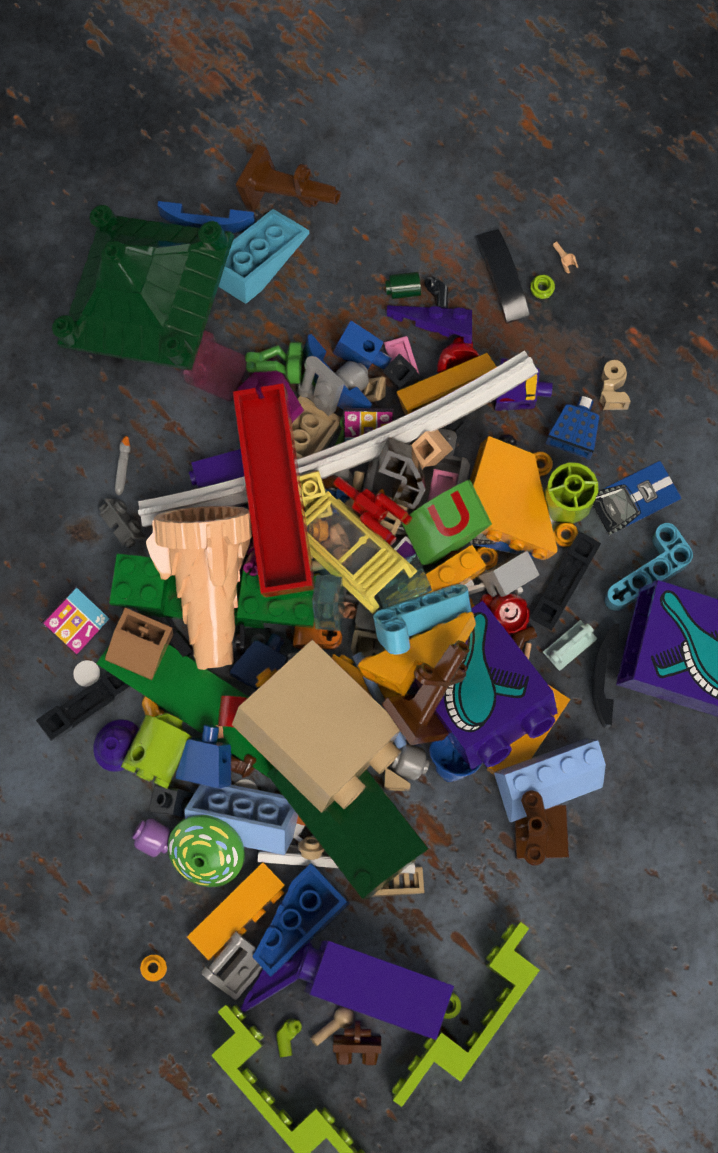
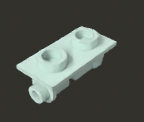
M580 620L544 650L543 653L560 671L595 642L597 637L592 633L594 631L588 623L585 625Z

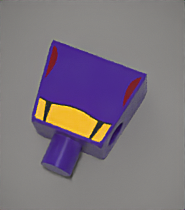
M501 358L500 365L508 361V359ZM536 367L538 370L536 375L496 398L495 410L533 409L536 405L537 396L551 398L553 383L539 381L540 369Z

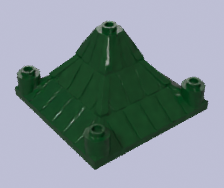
M106 205L95 207L91 211L89 219L97 230L69 310V315L58 317L52 325V332L58 338L57 344L61 348L192 371L232 246L233 233L224 231L220 224L215 221H208L200 228L116 216Z

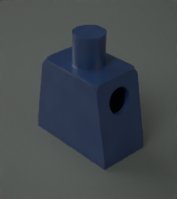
M273 633L265 645L255 640L231 668L229 675L257 691L260 687L255 685L259 681L256 677L267 668L271 671L276 668L278 671L285 665L287 657L279 653L285 640Z

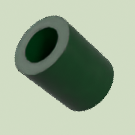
M419 272L389 275V280H385L386 295H391L392 299L421 296Z

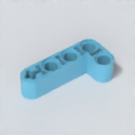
M663 523L653 534L652 542L660 555L609 588L605 596V604L609 609L619 611L637 600L639 589L633 586L632 580L639 579L644 583V586L657 580L665 582L689 565L693 558L692 549L673 524ZM659 533H668L671 537V541H663L660 538ZM674 553H682L685 557V562H678L674 558ZM661 566L665 571V575L659 576L655 574L653 567ZM626 589L627 593L624 594L621 600H614L612 598L614 594L616 596L620 595Z
M462 584L451 585L377 611L373 618L378 641L390 654L396 655L407 652L411 647L409 636L432 629L437 624L454 620L461 613L471 612L468 588Z

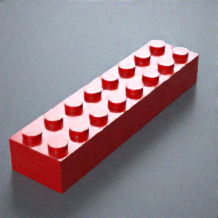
M284 383L261 387V392L264 396L262 399H260L256 388L233 391L261 594L264 597H272L316 590L287 389Z

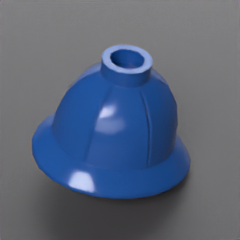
M448 737L442 741H435L430 744L429 753L434 762L435 770L447 782L463 779L475 773L481 766L480 764L471 770Z

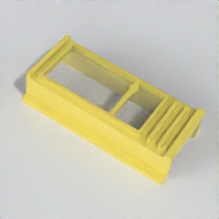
M329 491L305 512L311 556L372 614L380 607L374 596L399 572L402 571L409 578L418 572L383 538L368 529L360 521L359 516L339 498L333 497Z

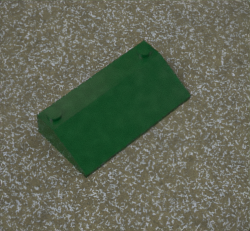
M275 767L267 773L362 899L372 897L429 850L428 846L367 769L358 777L366 787L348 807L343 809L334 800L322 813Z

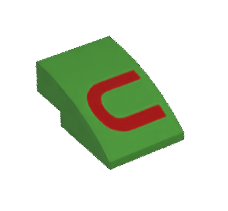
M471 480L454 486L419 507L410 514L412 520L408 525L402 523L422 565L436 564L451 551L460 550L492 525Z

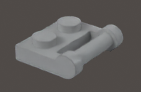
M310 356L305 361V374L302 382L298 385L297 392L301 397H308L319 410L330 416L336 411L345 382L317 357ZM315 373L319 376L316 387L312 385Z
M236 931L231 936V942L209 967L206 966L201 972L206 979L234 1000L240 997L263 970L253 958L257 947ZM238 948H243L223 974L218 976L217 973Z

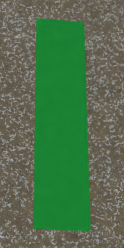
M170 645L166 649L153 680L106 661L105 658L109 646L96 663L202 734L204 725H218L221 696L249 698L209 670L198 669L195 661L187 656L182 657L178 650ZM223 726L224 738L217 739V741L230 744L231 753L243 761L246 754L256 758V763L252 767L269 778L267 773L274 766L235 727Z

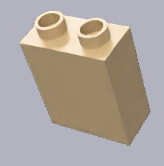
M313 640L238 707L232 723L321 813L334 800L343 809L348 807L366 787L358 777L369 766L381 774L401 753L393 744L400 730L387 711Z

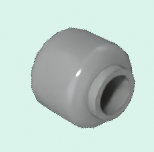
M348 361L335 372L345 382L344 385L348 390L358 387L362 391L369 384L368 370L361 363Z
M407 744L399 749L401 753L390 764L393 772L398 776L417 780L421 774H426L429 768V759H426L424 749Z

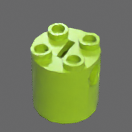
M566 463L556 468L552 472L544 492L550 518L560 523L574 524L582 521L588 516L596 499L598 481L595 474L587 466L580 463Z
M165 712L155 717L146 715L121 767L132 773L138 770L136 776L149 782L154 778L155 784L168 789L179 766L186 741L192 738V736L183 731V721Z

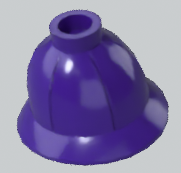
M120 719L106 724L99 731L93 748L95 759L103 769L113 772L125 770L121 765L139 730L138 726L131 721Z

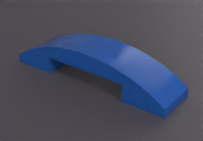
M158 201L160 216L176 225L200 228L208 221H215L220 224L224 231L238 233L247 230L255 223L254 212L230 209L229 218L184 213L183 205L180 203Z
M312 334L308 335L303 349L305 361L308 357L314 356L329 368L323 361L326 350ZM316 373L313 378L315 383H317L319 377ZM344 385L337 406L345 412H369L372 403L358 387L348 390Z

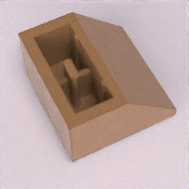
M125 608L114 630L105 660L153 680L172 639L173 628Z

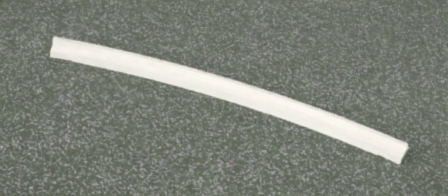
M524 350L474 381L402 418L344 443L298 459L299 475L319 470L321 478L324 479L380 456L388 437L409 444L417 440L424 432L436 431L505 394L536 375L538 370L534 366L532 358ZM245 476L199 489L138 501V514L141 516L142 526H152L155 516L176 509L201 506L235 507L248 503Z

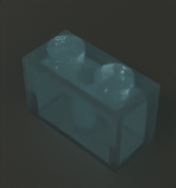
M331 574L316 575L312 598L315 629L341 631L345 607L342 577Z

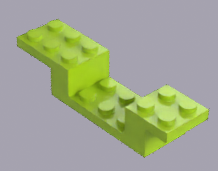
M522 922L516 925H509L501 936L504 942L500 947L494 946L485 958L489 961L486 967L510 984L511 987H504L496 998L499 1004L494 1011L489 1009L480 1021L484 1025L478 1033L473 1031L465 1042L468 1046L466 1050L462 1049L441 1032L438 1033L436 1040L432 1038L427 1039L423 1045L426 1048L421 1058L417 1055L407 1067L411 1071L405 1080L400 1077L391 1090L394 1093L393 1101L401 1107L434 1062L461 1082L540 971L514 951L529 930Z
M226 1004L218 1011L234 1030L235 1034L211 1056L294 1153H311L326 1138L339 1153H365L362 1149L358 1152L351 1145L353 1138L344 1128L340 1131L333 1124L335 1118L326 1107L321 1110L317 1106L293 1128L291 1126L293 1119L284 1109L279 1112L273 1105L276 1100L266 1088L261 1091L255 1084L258 1079L248 1067L245 1070L241 1067L265 1045L261 1041L264 1038L263 1034L255 1025L249 1027L245 1023L244 1019L247 1016L237 1005L232 1007L230 1004Z

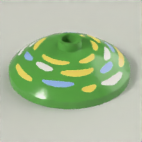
M194 815L183 819L173 829L168 840V854L174 868L186 880L199 886L218 887L229 883L239 874L244 863L245 851L240 836L228 823L213 816Z

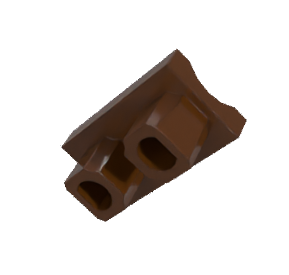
M355 1020V1028H344V1035H334L333 1052H336L337 1064H352V1053H362V1064L376 1065L378 1053L381 1054V1036H371V1029L360 1028V1021Z

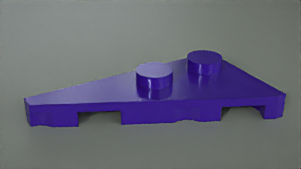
M387 305V316L394 320L402 322L404 318L416 321V327L431 332H438L446 337L453 334L464 337L465 343L472 344V310L465 308L448 309L437 306L428 308Z
M310 942L271 977L264 969L262 970L258 980L240 1007L243 1013H246L299 979L295 977L305 947L310 946L313 948Z

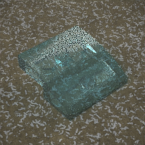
M416 554L405 559L418 572L411 578L402 571L399 572L377 593L383 609L432 591Z

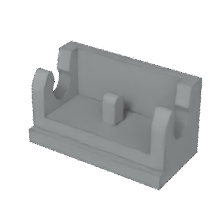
M527 550L512 555L480 574L479 578L483 581L488 593L492 597L497 595L493 585L496 586L500 596L504 597L539 576V573Z

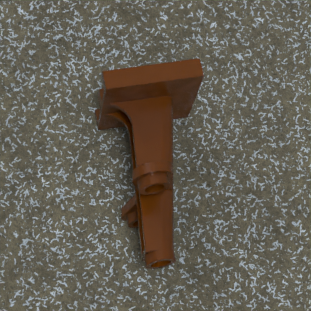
M259 144L235 184L246 209L251 211L256 210L265 193L298 198L304 207L309 208L315 207L319 201L337 205L341 197V191L336 190L335 186L309 180L311 169L308 168V165L300 164L294 175L276 171L267 148Z
M458 640L455 644H450L435 668L426 663L416 666L414 676L423 684L417 694L388 697L382 703L410 745L442 741L449 734L434 712L448 687L462 682L466 677L467 667L462 662L470 649L463 641Z
M530 790L525 792L521 802L527 817L515 821L516 860L525 859L530 865L538 866L545 859L569 858L566 805H555L545 809L543 798L537 791Z

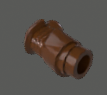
M246 754L243 761L231 755V772L242 775V778L250 776L256 770L252 767L256 763V758Z

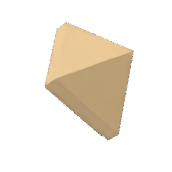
M385 377L369 379V384L364 389L363 394L370 402L380 401L386 396Z

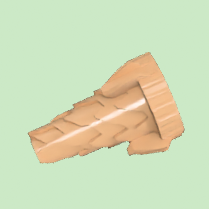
M201 506L160 513L152 521L153 533L146 540V544L161 579L166 580L171 575H175L177 598H181L183 621L188 627L189 642L193 646L197 668L206 670L208 668L232 665L234 663L232 643L235 632L234 608H238L236 585L237 582H240L239 570L252 537L249 509L234 506Z

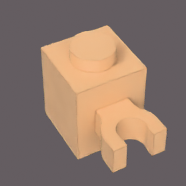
M439 430L424 432L411 445L422 470L424 467L437 465L453 450Z

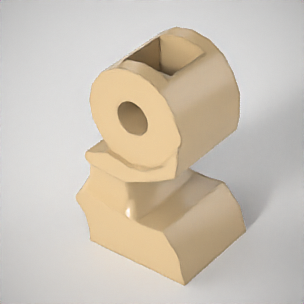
M618 360L607 362L602 372L603 386L599 402L602 404L603 410H628L631 402L625 392L614 391L624 385L627 376L625 366Z

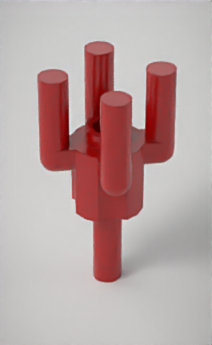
M337 477L333 483L334 486L354 500L352 509L361 515L360 521L368 529L383 538L389 545H392L397 537L380 524L388 512L405 525H408L412 520V517L406 510L383 493L375 495L367 488L363 492H359L341 477Z

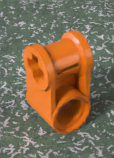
M314 621V628L294 626L293 647L302 649L313 640L321 649H336L342 643L341 630L338 625L331 622ZM329 631H333L335 635L332 637V641H328L326 637L329 635Z

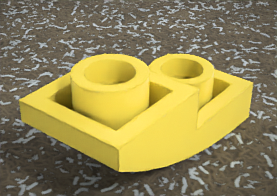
M319 470L299 475L305 511L322 496L326 495V489ZM331 504L315 519L333 516Z

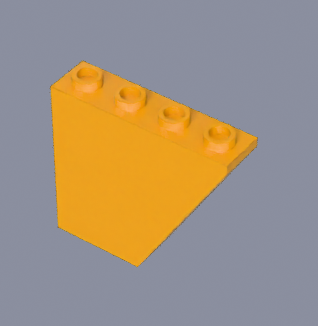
M488 436L480 443L470 476L472 485L492 523L481 534L486 535V538L491 541L507 543L514 550H528L534 558L548 559L556 554L557 545L535 455Z

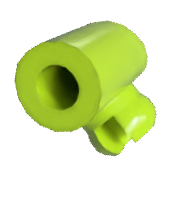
M291 1018L286 1020L276 1033L280 1058L293 1055L291 1040L302 1029V1024L297 1019Z

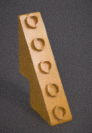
M473 612L461 613L454 620L437 624L432 630L423 634L411 636L409 638L411 647L403 654H390L385 649L384 652L375 656L363 658L358 664L362 677L405 696L416 678L414 670L417 665L426 663L435 668L450 644H455L458 640L464 643L467 641L476 625Z

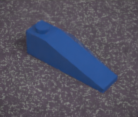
M310 863L291 882L288 892L279 905L277 913L260 941L253 958L271 977L337 917L350 902Z

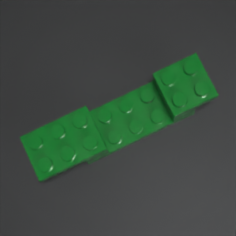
M117 554L110 605L136 608L141 615L183 620L181 598H177L175 575H171L168 579L163 580L155 568L151 557ZM249 569L248 573L243 570V574L240 575V582H237L236 585L238 608H234L235 626L244 624L245 627L264 629L265 623L314 628L319 576H314L316 590L264 597L260 591L258 575H249L251 569Z

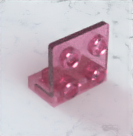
M204 330L192 371L184 370L183 375L187 384L226 401H231L233 391H236L246 371L248 362L245 361V355L215 343L214 335Z

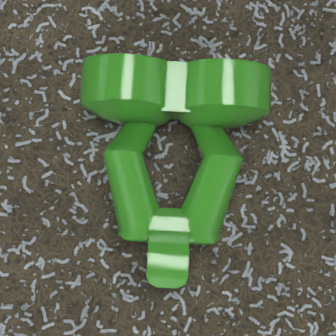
M290 342L287 354L279 345L258 353H246L245 361L248 362L246 365L248 372L278 371L286 375L290 384L301 383L303 365L302 342ZM279 355L286 362V366L277 361L266 360Z

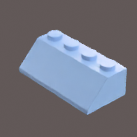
M585 738L494 772L509 822L527 817L521 802L523 794L527 791H537L542 796L544 807L547 809L602 788L606 764L598 740Z
M200 784L185 808V818L194 815H209L228 823L238 833L244 847L285 855L293 840L298 814L283 795L236 785L214 788Z

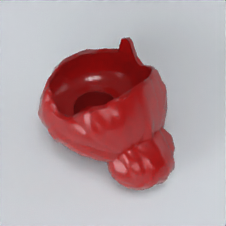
M463 336L455 338L453 343L442 351L437 364V373L480 356L473 348V341L472 344L464 342Z
M487 593L480 598V602L483 601L508 634L526 629L530 621V609L527 607L525 599L511 593L504 597H501L500 594L492 597Z

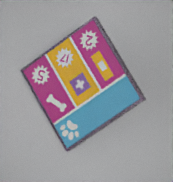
M344 408V442L393 422L394 409Z
M75 585L43 619L41 624L77 656L111 618Z

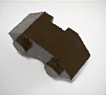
M388 437L378 458V472L396 478L392 487V500L399 505L416 510L426 490L425 474L413 447Z

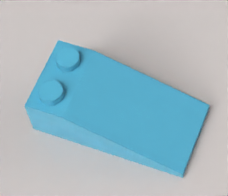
M272 209L233 240L218 287L243 303H248L265 288L309 235V230Z

